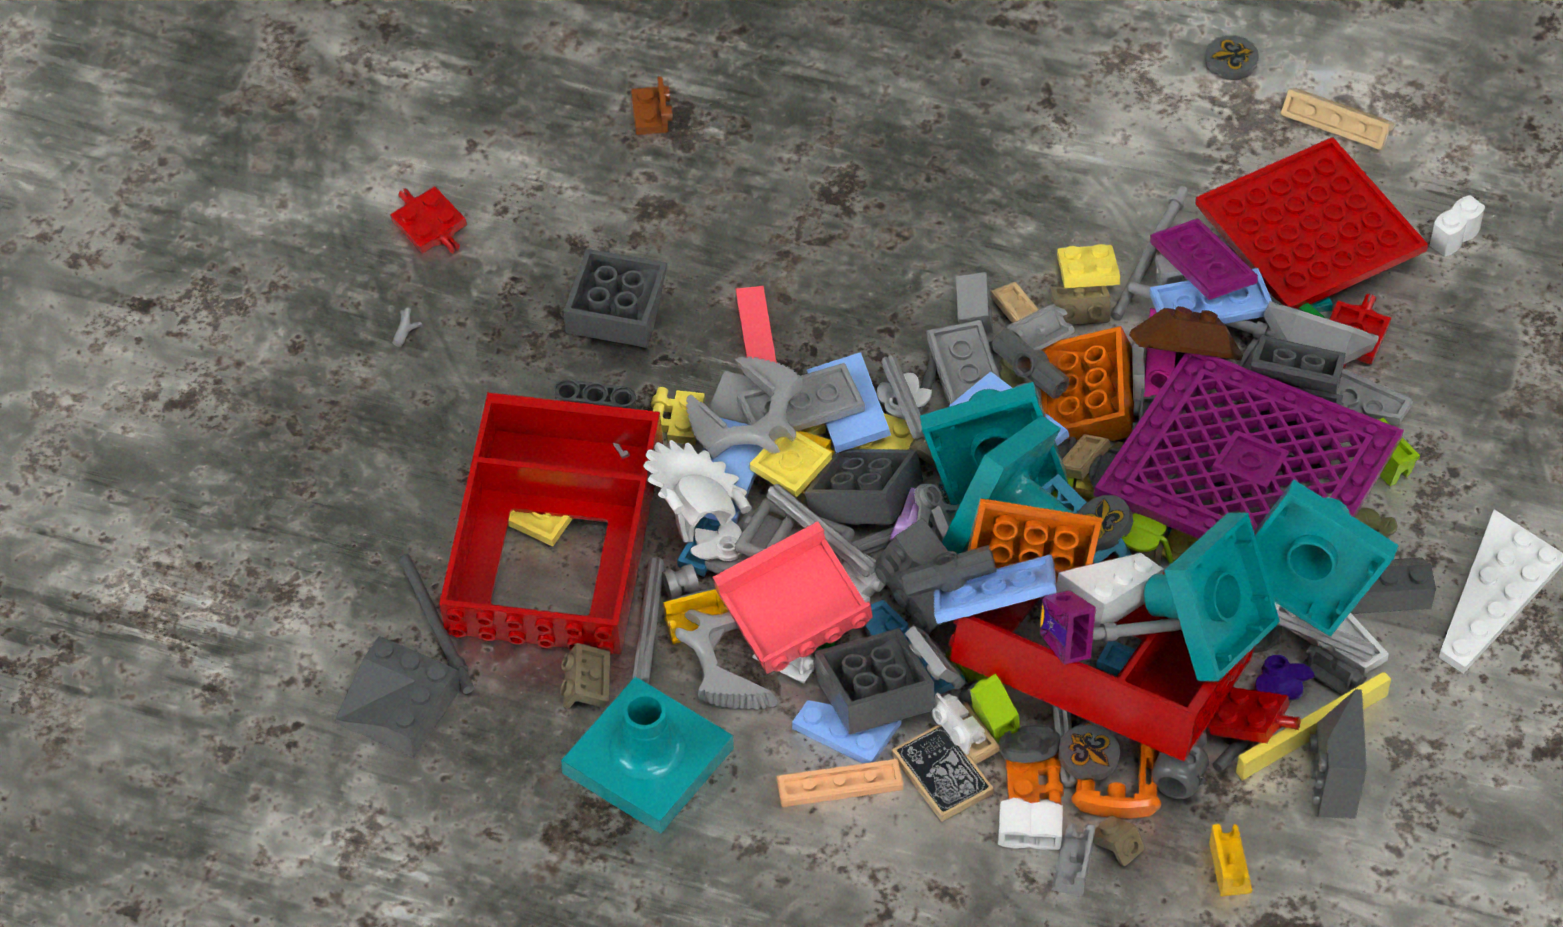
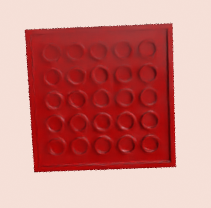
M1334 137L1199 195L1195 201V205L1242 261L1251 269H1259L1266 288L1274 299L1284 306L1298 310L1299 307L1307 302L1311 305L1427 252L1428 243Z

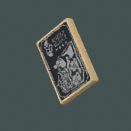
M937 725L892 749L893 758L898 759L899 766L941 822L994 793V788L973 760L958 745L952 742L950 735L941 725Z

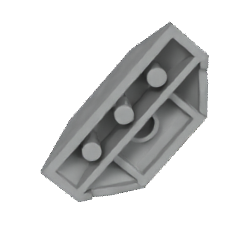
M1269 301L1264 312V318L1276 339L1346 353L1344 364L1371 352L1379 336L1369 334L1366 331L1288 306L1278 305Z

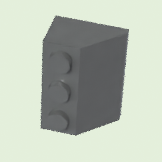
M1261 335L1252 360L1251 370L1290 386L1337 394L1346 353Z
M1422 557L1393 559L1350 613L1362 614L1432 609L1436 585L1431 564Z

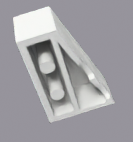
M1142 553L1059 572L1056 589L1057 593L1072 591L1096 607L1095 628L1100 627L1103 623H1115L1145 604L1144 591L1148 579L1154 574H1163L1164 569Z

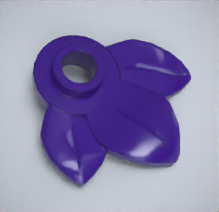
M1271 655L1265 659L1262 665V674L1256 679V689L1262 692L1288 695L1289 700H1297L1303 695L1302 682L1315 677V674L1305 664L1290 663L1283 655Z

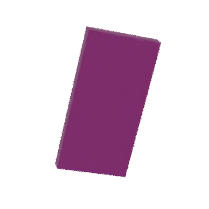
M1198 218L1150 235V243L1208 300L1251 286L1258 281V275Z

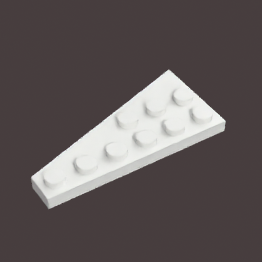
M1494 509L1440 650L1439 658L1464 674L1563 566V553Z

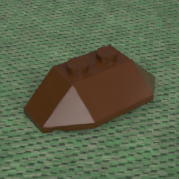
M1177 306L1176 309L1163 308L1133 328L1129 334L1135 343L1143 348H1155L1240 361L1243 357L1227 327L1218 318L1216 313L1209 310H1202L1199 313L1192 312L1190 309Z

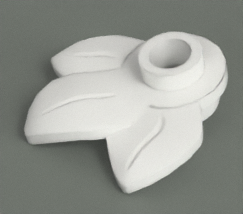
M914 373L903 374L917 407L926 405L932 396V390L919 388V380ZM881 382L877 388L879 402L885 405L888 415L904 419L890 383Z
M732 520L725 526L720 525L718 531L696 528L695 542L697 545L692 547L690 552L704 560L718 558L723 561H734L742 556V553L735 550V543L742 534V531Z

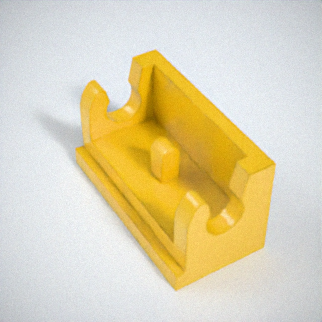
M716 589L663 602L664 621L672 644L681 643L675 635L676 628L694 631L699 627L685 617V613L688 610L693 609L710 615L728 612Z
M1221 824L1212 825L1209 845L1220 896L1252 893L1238 825L1233 824L1232 831L1228 833H1223Z

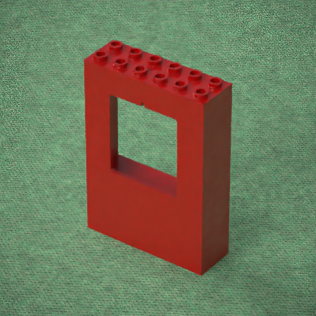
M487 392L439 602L443 625L448 634L458 638L471 636L479 637L485 641H494L496 639L509 641L516 645L529 643L537 644L543 648L562 647L572 650L576 643L610 651V655H622L655 487L654 484L648 482V478L652 473L646 470L643 465L646 461H650L645 455L647 451H655L654 446L657 442L663 444L660 412ZM613 443L619 444L622 450H627L630 455L622 459ZM511 511L536 512L541 515L551 514V516L559 517L566 515L570 516V518L608 523L591 609L588 615L537 611L535 609L493 605L491 603Z
M1112 552L1101 562L1117 559L1118 557ZM1041 597L955 619L953 623L957 627L949 642V647L952 648L950 661L987 677L996 674L1003 684L1183 762L1252 660L1255 650L1254 646L1219 681L1197 680L1182 630L1134 635V637L1142 641L1117 677L1079 661L1064 665L1053 650L1014 634L1020 623L1023 622ZM1143 604L1116 621L1115 624L1121 625L1170 618L1152 616L1148 612L1146 605Z

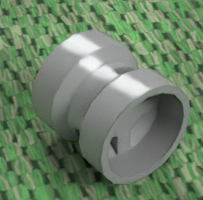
M692 564L684 565L676 572L671 569L662 572L663 583L669 599L680 597L682 593L690 594L700 591L697 575Z

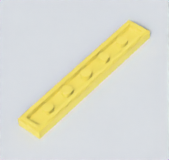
M1385 672L1376 675L1302 718L1298 730L1285 728L1271 736L1268 743H1259L1240 754L1236 774L1243 781L1310 741V734L1316 733L1317 723L1355 689H1362L1363 710L1387 697L1391 678Z

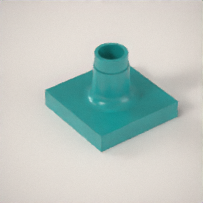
M1034 382L1001 392L994 389L980 390L973 394L967 402L920 415L923 434L951 505L961 504L986 453L1041 415L1047 418ZM1055 441L1034 480L1041 487L1057 474L1068 483L1066 469Z
M1041 415L984 455L942 540V544L948 551H954L957 554L968 551L980 498L1073 513L1063 506L1062 502L1034 482L1061 429L1060 427Z
M1294 479L1254 530L1274 602L1329 637L1333 635L1393 561L1399 546L1350 515L1348 508L1341 501L1329 497L1323 498Z
M1227 513L1164 570L1165 574L1152 575L1145 586V605L1152 616L1179 619L1198 681H1219L1280 622L1249 513Z
M635 676L561 760L562 774L659 834H662L734 749V738L726 730Z

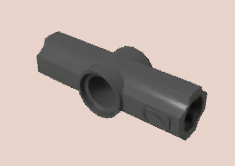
M1003 329L1001 333L996 335L992 342V349L1012 365L1014 372L1018 376L1027 377L1053 399L1058 398L1067 390L1070 384L1069 377L1051 364L1048 356L1043 351L1034 350L1009 329Z
M989 545L960 554L954 551L943 552L935 556L930 563L901 571V577L906 594L911 598L937 589H941L944 592L957 590L964 586L967 580L997 572L991 548Z

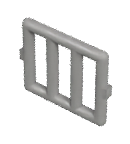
M765 498L752 517L748 516L745 520L744 531L735 543V550L750 557L764 550L749 543L769 511L782 515L785 518L767 548L787 538L796 521L770 499ZM820 517L851 542L855 535L852 528ZM835 553L838 560L842 564L844 560Z

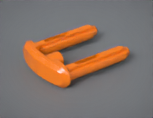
M1140 743L1138 794L1134 793V798L1126 797V786L1119 782L1109 784L1107 796H1102L1100 791H1095V781H1093V778H1089V780L1077 779L1076 792L1071 797L1072 803L1080 811L1100 817H1109L1111 815L1119 819H1132L1151 816L1162 805L1161 800L1157 797V785L1153 782L1152 769L1158 758V750ZM1146 768L1151 769V784H1146Z

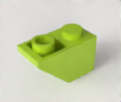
M996 674L988 679L985 678L978 681L970 690L973 711L999 744L1000 738L1006 732L1011 731L1014 734L1018 731V728H1020L1019 714Z

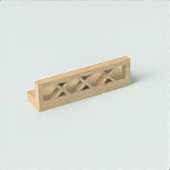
M1298 88L1288 90L1280 115L1380 150L1385 145L1389 131H1392L1396 122Z

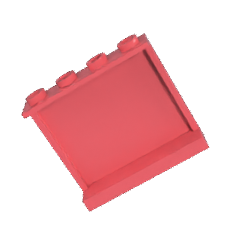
M818 521L713 576L717 593L766 674L785 669L791 661L799 657L811 655L819 646L827 642L833 643L839 640L847 631L853 628L859 629L873 618L871 604L869 601L865 603L825 539L824 530Z

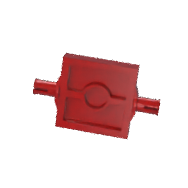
M436 186L417 197H414L407 188H404L403 191L401 190L398 196L406 204L390 214L392 222L423 254L434 246L444 244L451 253H455V250L458 251L460 245L452 237L457 231L465 227L467 222L466 218Z
M1366 294L1361 305H1351L1338 300L1329 320L1379 336L1371 352L1355 359L1372 365L1390 326L1391 317L1378 314L1372 309L1376 301L1374 295L1370 298V294Z
M1233 687L1211 720L1209 730L1210 735L1268 743L1273 733L1281 727L1298 730L1301 719L1300 717L1284 715L1290 705L1288 695Z

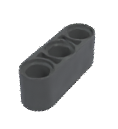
M569 379L559 381L554 387L555 400L637 409L636 394L634 390L626 386Z

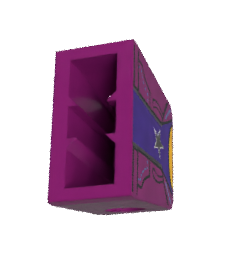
M1064 591L1041 597L1037 603V608L1041 611L1040 634L1060 661L1065 665L1091 658L1096 607L1072 591Z

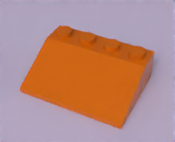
M1121 326L1060 340L1041 349L1048 356L1049 362L1069 377L1070 384L1067 390L1058 398L1053 399L1041 389L1044 412L1068 430L1069 437L1067 439L1075 437L1076 440H1079L1084 434L1107 438L1109 441L1130 436L1133 422H1135V417H1133L1132 345Z
M980 498L968 551L989 545L994 556L996 568L1052 555L1057 583L1059 572L1092 565L1102 518Z

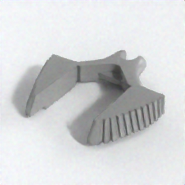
M742 356L738 357L736 362L743 373L771 397L769 413L755 424L732 426L729 428L722 419L704 403L699 402L692 394L687 397L686 411L689 414L688 418L693 428V434L705 450L709 452L712 459L733 445L744 444L759 445L768 452L776 454L780 452L774 442L777 438L787 437L791 441H794L796 438V431L787 421L786 413L788 402L804 386L801 376L797 375L793 369L790 370L788 366L785 367L783 364H776L774 361L770 362V360L765 361L762 358L760 360L757 357L753 359L751 356H748V358Z
M693 609L688 610L685 613V617L699 627L694 631L676 628L675 635L678 640L691 647L699 657L703 669V679L699 687L698 699H704V702L708 701L709 704H715L717 707L720 705L721 708L727 707L730 709L731 707L734 709L739 707L740 709L754 708L759 710V707L766 709V706L770 708L776 706L778 699L770 690L718 667L714 653L715 648L724 632L739 628L731 614L727 612L710 615Z

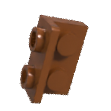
M663 76L657 77L658 87L631 89L636 135L668 133V121H673L671 105H666V102H670L669 85L664 86Z

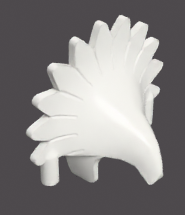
M670 440L667 447L657 442L654 446L655 451L648 450L645 454L650 461H646L643 467L652 473L648 478V482L661 487L658 496L665 498L675 513L676 525L683 542L694 541L695 526L708 513L715 515L722 526L727 525L736 514L732 500L742 514H746L752 509L745 497L747 491L735 486L739 477L724 473L726 464L722 461L712 462L708 451L703 450L697 454L690 443H686L682 449L673 440Z

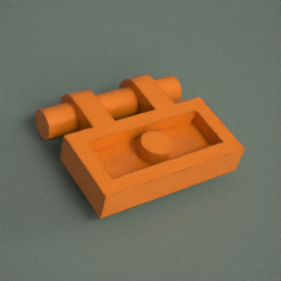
M1058 753L1045 761L1029 763L1012 762L1006 759L1008 799L1020 798L1030 803L1040 802V799H1049L1062 805L1061 797L1064 795V787L1060 782L1061 764L1058 759ZM1038 776H1047L1048 783L1046 785H1039Z

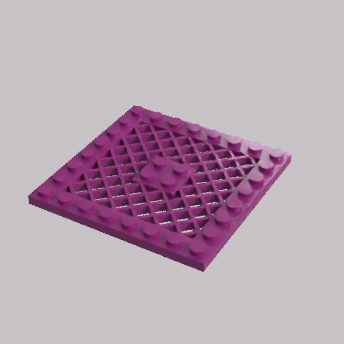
M1185 353L1096 484L1093 496L1115 495L1123 499L1132 512L1151 518L1198 539L1223 516L1233 511L1249 513L1254 531L1257 528L1256 523H1261L1270 511L1268 505L1275 504L1284 491L1280 489V486L1290 485L1293 479L1299 483L1309 481L1311 486H1307V488L1323 498L1328 497L1327 494L1332 493L1330 498L1341 501L1348 508L1350 515L1356 517L1401 441L1404 430L1224 359ZM1212 389L1217 391V393L1207 394L1206 390ZM1241 399L1244 402L1243 404L1234 405L1233 401ZM1223 403L1225 407L1215 408L1213 404ZM1204 406L1206 409L1196 412L1194 408ZM1269 410L1271 414L1261 416L1260 411ZM1250 413L1251 418L1242 419L1240 415ZM1231 417L1233 421L1222 422L1221 418ZM1210 420L1213 422L1212 425L1207 426L1202 424V422ZM1296 421L1298 425L1288 426L1286 422ZM1193 424L1194 428L1184 429L1183 425ZM1277 424L1278 428L1269 430L1267 427L1268 425ZM1258 428L1260 432L1250 433L1248 429ZM1323 431V436L1315 437V435L1313 434L1315 432ZM1220 435L1221 439L1211 440L1209 436ZM1304 435L1306 439L1296 440L1294 436ZM1200 438L1202 441L1192 444L1190 440ZM1285 438V443L1277 444L1275 441L1277 439ZM1181 441L1183 445L1178 447H1172L1171 443ZM1350 442L1352 446L1343 448L1340 443ZM1331 445L1333 450L1323 451L1321 447ZM1312 449V454L1304 455L1302 450ZM1208 452L1209 457L1199 458L1198 454ZM1289 453H1293L1295 457L1288 458ZM1189 456L1190 460L1180 462L1179 457ZM1168 459L1171 464L1160 465L1159 461ZM1339 460L1341 464L1332 466L1329 461ZM1320 463L1322 467L1312 469L1310 465ZM1212 467L1211 472L1207 473L1205 468ZM1301 467L1302 471L1293 473L1291 468ZM1196 470L1198 475L1188 476L1186 472ZM1177 474V479L1168 480L1167 475ZM1156 477L1159 480V482L1150 484L1147 481V479ZM1328 478L1330 482L1320 484L1318 479ZM1223 481L1225 486L1215 487L1213 483ZM1204 485L1206 489L1196 491L1194 486ZM1183 488L1185 489L1186 493L1176 495L1174 491ZM1251 492L1253 496L1242 498L1241 494ZM1231 496L1233 500L1223 502L1221 497ZM1212 500L1214 504L1203 506L1201 501ZM1259 507L1260 512L1250 513L1249 508Z

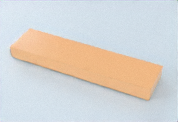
M898 759L776 776L781 807L903 790V780Z

